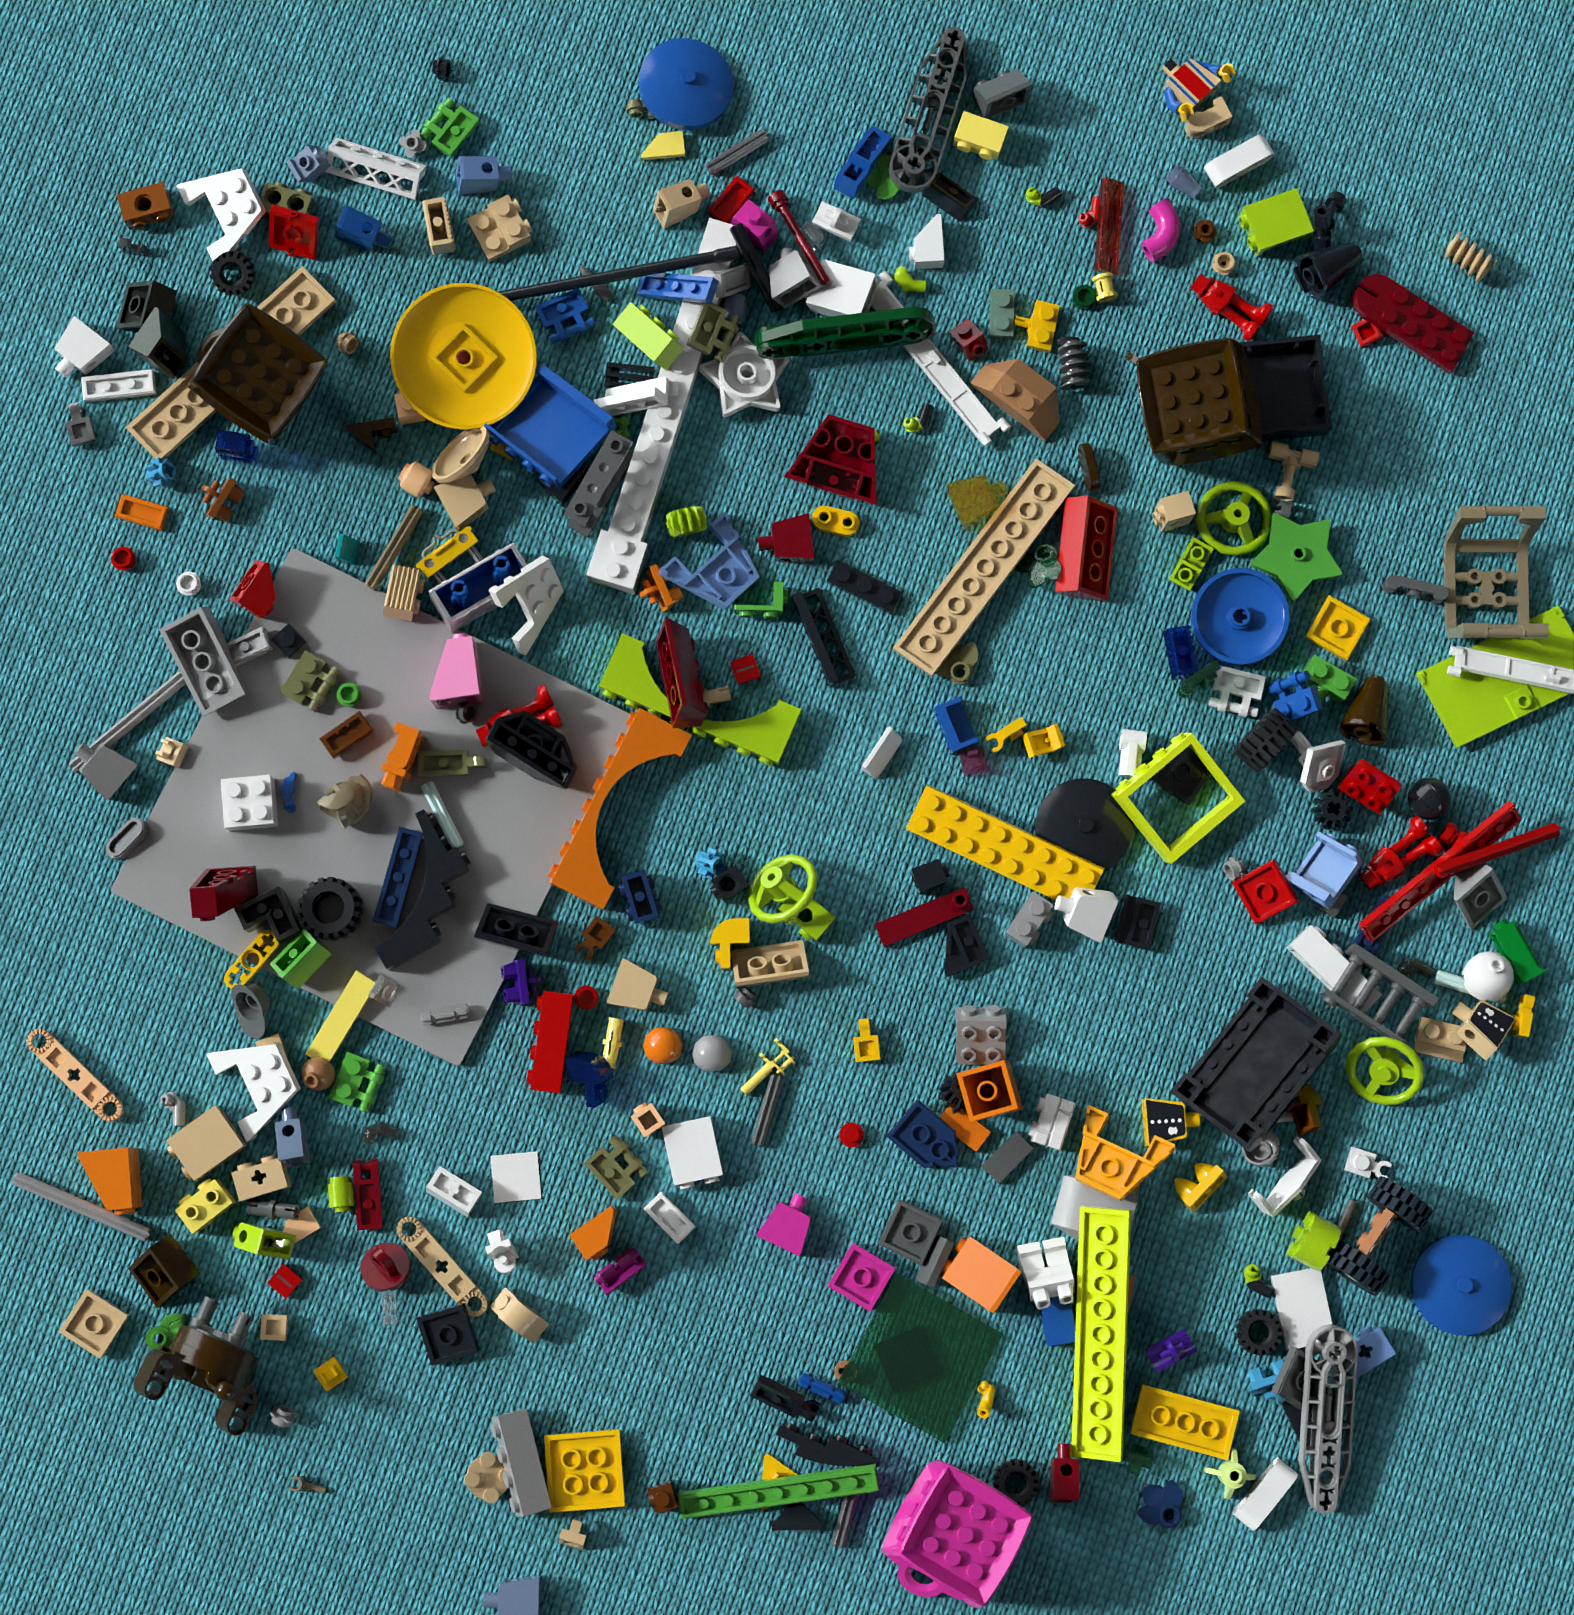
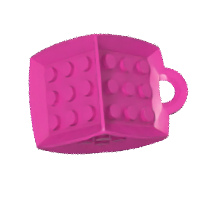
M935 1460L927 1464L913 1484L891 1524L881 1549L883 1554L899 1566V1581L912 1594L921 1597H933L943 1592L953 1598L963 1600L974 1608H980L988 1604L1007 1575L1024 1542L1033 1516L1018 1503L989 1484L944 1461ZM912 1569L925 1574L933 1582L930 1584L918 1583L912 1577Z

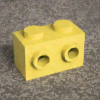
M963 111L954 136L953 145L957 146V149L962 152L968 153L971 151L977 153L985 160H998L1009 126Z
M210 1178L198 1186L200 1191L193 1196L188 1194L178 1202L180 1206L175 1209V1212L192 1234L200 1232L237 1203L219 1179H214L213 1181Z

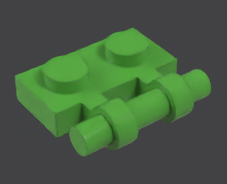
M447 98L443 104L440 103L436 108L437 112L431 120H427L424 123V129L420 132V137L427 141L431 134L435 135L436 137L432 140V145L452 158L480 123V120L461 105L453 112L451 109L455 102ZM444 118L449 119L442 129L438 127Z
M347 1052L328 1098L353 1107L356 1098L362 1100L359 1110L368 1113L371 1104L374 1105L376 1097L374 1096L380 1083H383L385 1078L383 1074L386 1066L377 1063L374 1072L368 1070L371 1063L370 1060ZM366 1077L371 1080L366 1092L363 1093L359 1090Z

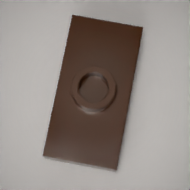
M358 711L319 739L332 758L336 759L372 734L374 730L363 714Z

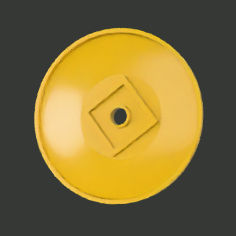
M453 283L424 293L405 310L397 323L392 337L390 350L391 368L400 393L407 403L421 416L447 428L477 429L483 427L486 423L491 425L502 420L523 401L532 384L536 369V345L526 318L508 298L482 285ZM461 351L468 352L471 356L470 362L460 364L456 359L457 354Z

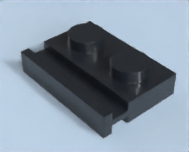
M1126 894L1114 942L1149 951L1161 903Z

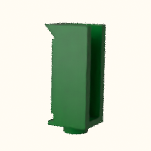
M1504 919L1494 924L1495 930L1488 934L1498 952L1511 963L1516 984H1523L1547 970L1538 967L1539 963L1520 928L1514 925L1517 921L1508 922L1507 919Z

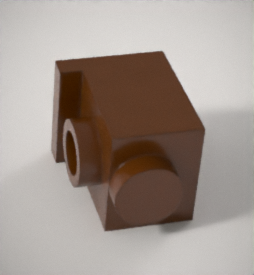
M671 1480L647 1488L650 1504L654 1512L660 1514L678 1507L679 1503Z

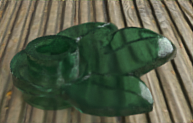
M1043 544L1035 550V553L1024 555L1015 567V570L1028 573V585L1030 588L1042 586L1047 578L1057 580L1061 573V564L1057 560L1058 552L1053 546Z

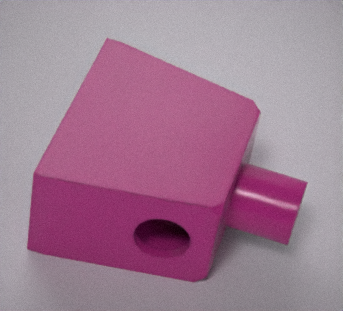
M751 200L745 202L729 223L732 225L742 223L752 244L763 253L779 236L775 220Z
M794 1193L789 1206L779 1202L758 1231L757 1236L800 1256L811 1219L810 1216L802 1213L808 1199Z

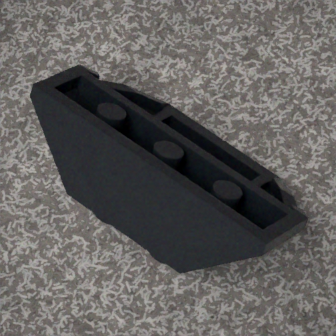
M527 711L496 718L485 738L496 755L534 779L566 790L577 770L565 736Z

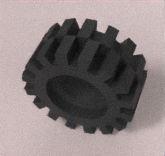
M232 250L224 252L214 259L213 265L210 267V279H213L212 284L214 287L217 286L219 292L235 296L247 291L254 283V277L256 276L254 263H251L249 256L246 257L244 255L245 253ZM228 264H236L240 267L242 277L238 282H230L225 278L224 269Z
M1252 1309V1311H1247L1244 1313L1245 1315L1240 1316L1238 1319L1239 1323L1235 1327L1237 1328L1235 1336L1238 1338L1237 1342L1245 1351L1256 1355H1267L1271 1351H1275L1278 1344H1281L1282 1340L1280 1339L1283 1336V1331H1281L1282 1325L1271 1312L1262 1309ZM1257 1322L1264 1323L1268 1328V1336L1262 1342H1256L1250 1336V1328Z
M1010 1459V1461H1004L1000 1467H997L996 1473L993 1475L992 1484L995 1489L1019 1505L1025 1506L1026 1503L1033 1501L1032 1498L1037 1495L1039 1478L1035 1470L1028 1463L1020 1459ZM1013 1473H1019L1025 1478V1487L1018 1493L1009 1491L1006 1486L1008 1476Z

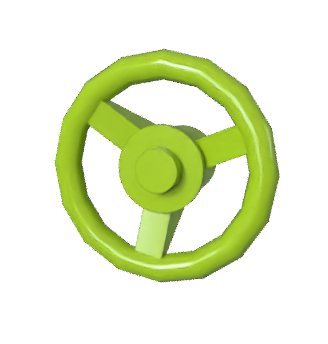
M1230 481L1217 484L1205 493L1198 504L1196 522L1199 534L1207 545L1221 554L1239 556L1251 553L1263 545L1270 534L1272 513L1268 501L1259 490L1247 483ZM1232 490L1243 492L1237 502L1231 503L1221 511L1207 513V508L1211 501L1219 494ZM1251 497L1260 506L1263 516L1262 528L1255 539L1248 523L1250 517L1248 503ZM1220 523L1227 532L1238 533L1245 545L1234 547L1222 544L1214 539L1208 530L1207 524Z
M793 854L779 856L768 862L755 875L750 885L748 902L751 912L759 920L773 924L788 921L799 915L809 905L816 892L818 877L814 865L806 857ZM793 864L800 865L806 870L808 882L804 893L797 889L796 881L789 876ZM790 898L797 902L793 907L781 913L770 914L761 909L772 899L777 903L786 902Z
M1386 1036L1371 1037L1356 1044L1348 1054L1345 1065L1347 1079L1356 1093L1369 1102L1380 1105H1399L1412 1099L1422 1088L1425 1077L1423 1063L1414 1049L1401 1040ZM1379 1046H1387L1399 1050L1409 1058L1413 1067L1402 1060L1396 1051ZM1363 1051H1366L1374 1061L1370 1066L1371 1079L1366 1088L1358 1080L1355 1071L1357 1058ZM1399 1077L1414 1079L1412 1085L1401 1094L1383 1096L1375 1093L1380 1085H1391Z

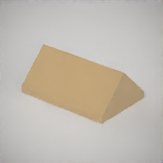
M803 940L731 950L736 988L809 978Z

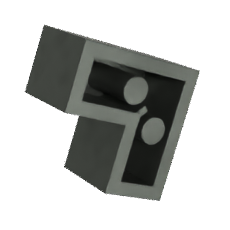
M279 886L234 908L245 931L250 933L269 923L277 942L281 944L295 938L303 930L284 889Z

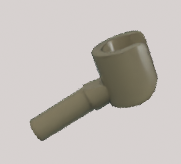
M303 1476L291 1477L292 1479H297L300 1483L298 1488L289 1487L293 1492L305 1489L325 1493L326 1487L306 1482Z

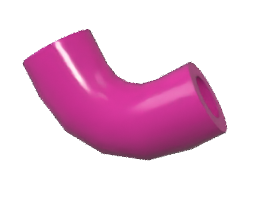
M1169 198L1158 202L1149 210L1157 225V230L1153 236L1141 242L1144 254L1152 263L1164 257L1172 250L1180 236V219Z

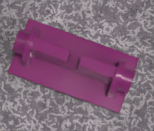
M634 1247L630 1250L627 1248L624 1253L614 1259L617 1263L615 1266L609 1263L599 1272L597 1271V1275L593 1277L606 1295H609L647 1266Z

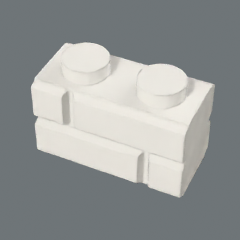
M1046 1094L1045 1098L1040 1097L1036 1111L1040 1112L1037 1122L1032 1121L1028 1135L1032 1136L1031 1142L1061 1151L1076 1103L1050 1094Z

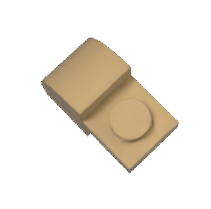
M506 1287L490 1306L503 1322L533 1344L549 1325L541 1315L524 1304Z

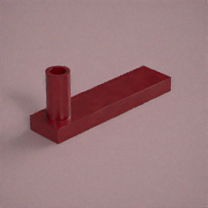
M965 887L878 922L874 926L883 947H886L973 911L974 907Z

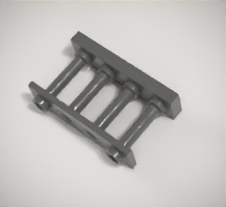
M612 430L610 431L564 512V516L570 518L567 524L568 528L589 538L629 468L633 453L628 450L633 443L632 441Z
M1356 943L1351 944L1345 954L1350 956V963L1332 991L1328 989L1320 991L1319 995L1324 997L1322 1001L1332 1008L1339 1007L1381 1036L1401 1040L1409 1046L1410 1043L1402 1039L1420 1009L1433 1007L1439 998ZM1365 966L1371 970V976L1351 1005L1340 998V995L1358 967ZM1384 979L1392 984L1390 986L1391 991L1372 1019L1360 1010L1378 982ZM1406 993L1412 997L1411 1001L1413 1003L1393 1033L1381 1024L1400 994Z

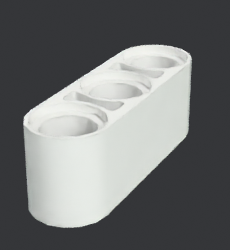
M1259 134L1213 159L1204 166V170L1215 188H1220L1264 164L1275 153L1264 135Z
M1280 1458L1274 1459L1236 1506L1233 1515L1252 1531L1256 1530L1291 1487L1298 1474Z

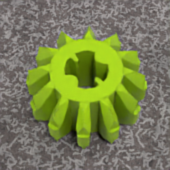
M700 506L686 507L669 512L666 515L667 529L673 537L699 533L707 528V517Z

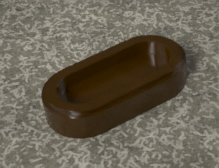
M1089 443L1079 444L1078 456L1086 489L1088 491L1097 490L1100 486V479L1093 448Z

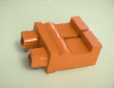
M396 722L393 732L398 735L394 749L387 755V763L383 762L381 770L385 772L381 784L386 788L400 792L404 780L409 782L411 780L412 774L409 772L412 771L425 735L418 729Z

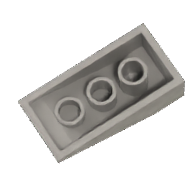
M199 607L159 629L203 717L246 695L222 630L210 607Z

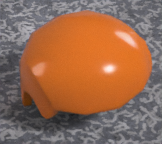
M658 1027L652 1029L645 1036L643 1049L646 1057L654 1063H673L682 1054L683 1041L681 1035L674 1029Z

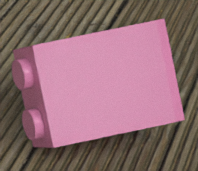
M466 633L455 634L453 639H447L430 693V701L435 708L457 706L459 702L471 701L472 703L484 702L477 645L473 637L468 636Z

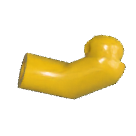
M982 1381L977 1388L978 1392L983 1394L977 1415L985 1419L989 1417L993 1406L995 1387L992 1383L989 1384L987 1381Z

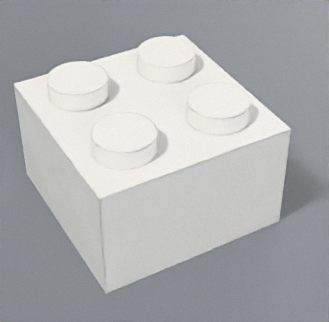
M269 774L221 779L225 829L228 831L278 827L274 777Z

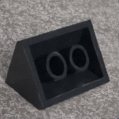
M487 903L474 937L479 941L549 959L558 922Z

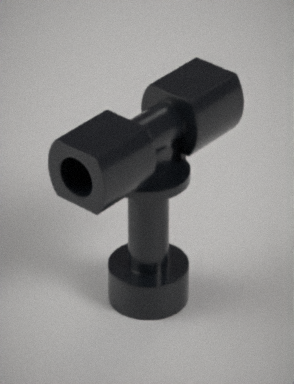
M1331 192L1325 201L1326 206L1318 205L1314 209V227L1318 228L1314 233V250L1331 247L1330 229H1333L1336 224L1333 217L1336 212L1343 210L1347 201L1345 195L1340 192Z

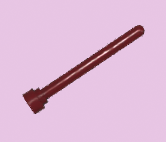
M784 190L773 192L768 197L770 206L773 210L781 213L823 286H828L830 279L788 208L789 199Z

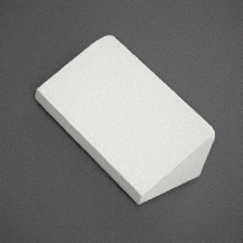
M887 727L862 765V771L875 779L880 776L902 743V738L893 728Z

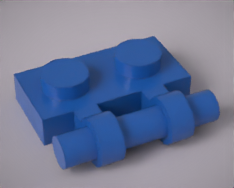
M580 289L571 290L535 306L544 329L548 330L554 327L556 333L548 336L552 345L559 341L561 343L568 341L569 337L578 333L584 334L588 332L587 329L596 326L592 317L585 320L582 319L581 315L589 312V309ZM574 318L576 324L563 329L561 323Z
M1297 671L1292 673L1289 678H1280L1267 687L1270 695L1279 694L1280 699L1273 702L1274 707L1291 722L1323 709L1316 686L1307 687L1306 681L1311 678L1308 671ZM1292 686L1296 689L1294 694H1291L1289 690Z

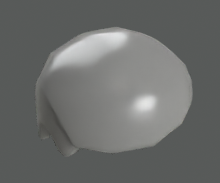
M706 1035L694 1044L692 1056L694 1063L701 1070L706 1072L722 1071L731 1062L732 1049L730 1043L723 1037Z
M1270 1130L1262 1142L1251 1152L1242 1147L1243 1156L1254 1166H1269L1277 1159L1279 1154L1278 1138Z

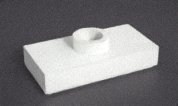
M662 1191L644 1208L677 1244L696 1227Z

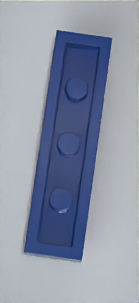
M659 273L643 276L636 294L642 298L712 304L719 281L714 277Z

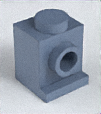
M308 145L297 156L286 162L297 181L312 183L331 166L326 159L325 151L319 146Z

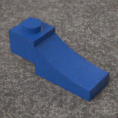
M871 126L849 154L848 161L836 176L833 188L854 199L865 185L874 166L891 143L892 136Z

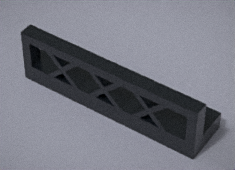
M816 588L804 594L802 592L793 594L792 601L828 686L832 687L856 677L820 589ZM817 596L820 603L817 612L808 608L805 599ZM821 608L824 612V615L819 614ZM817 617L828 622L829 627L826 634L817 630L815 625ZM830 630L834 637L829 636ZM827 639L837 643L838 650L835 656L828 654L824 644ZM839 653H841L843 659L838 658ZM835 662L845 664L849 673L837 677L833 668Z

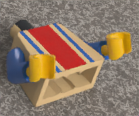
M1171 58L1162 67V70L1170 77L1164 86L1167 108L1180 115L1183 122L1190 115L1194 116V111L1218 89L1221 82L1219 78H1223L1226 83L1231 81L1229 74H1236L1233 65L1227 63L1223 66L1189 59L1180 67Z

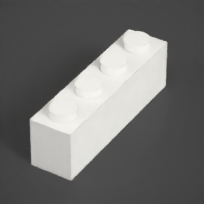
M1310 925L1286 948L1332 991L1350 962L1342 956L1344 952L1339 946L1334 943L1331 945L1325 939L1326 934L1319 927ZM1358 967L1340 995V998L1351 1005L1368 981L1360 973L1362 971L1360 967ZM1376 985L1360 1010L1361 1012L1365 1013L1382 996L1378 991L1380 989L1378 985Z

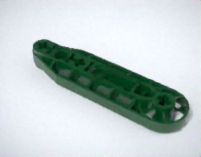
M906 307L805 319L790 324L766 326L756 331L755 342L758 355L764 359L789 356L809 357L920 343L929 339L935 333L936 325L934 315L928 309Z

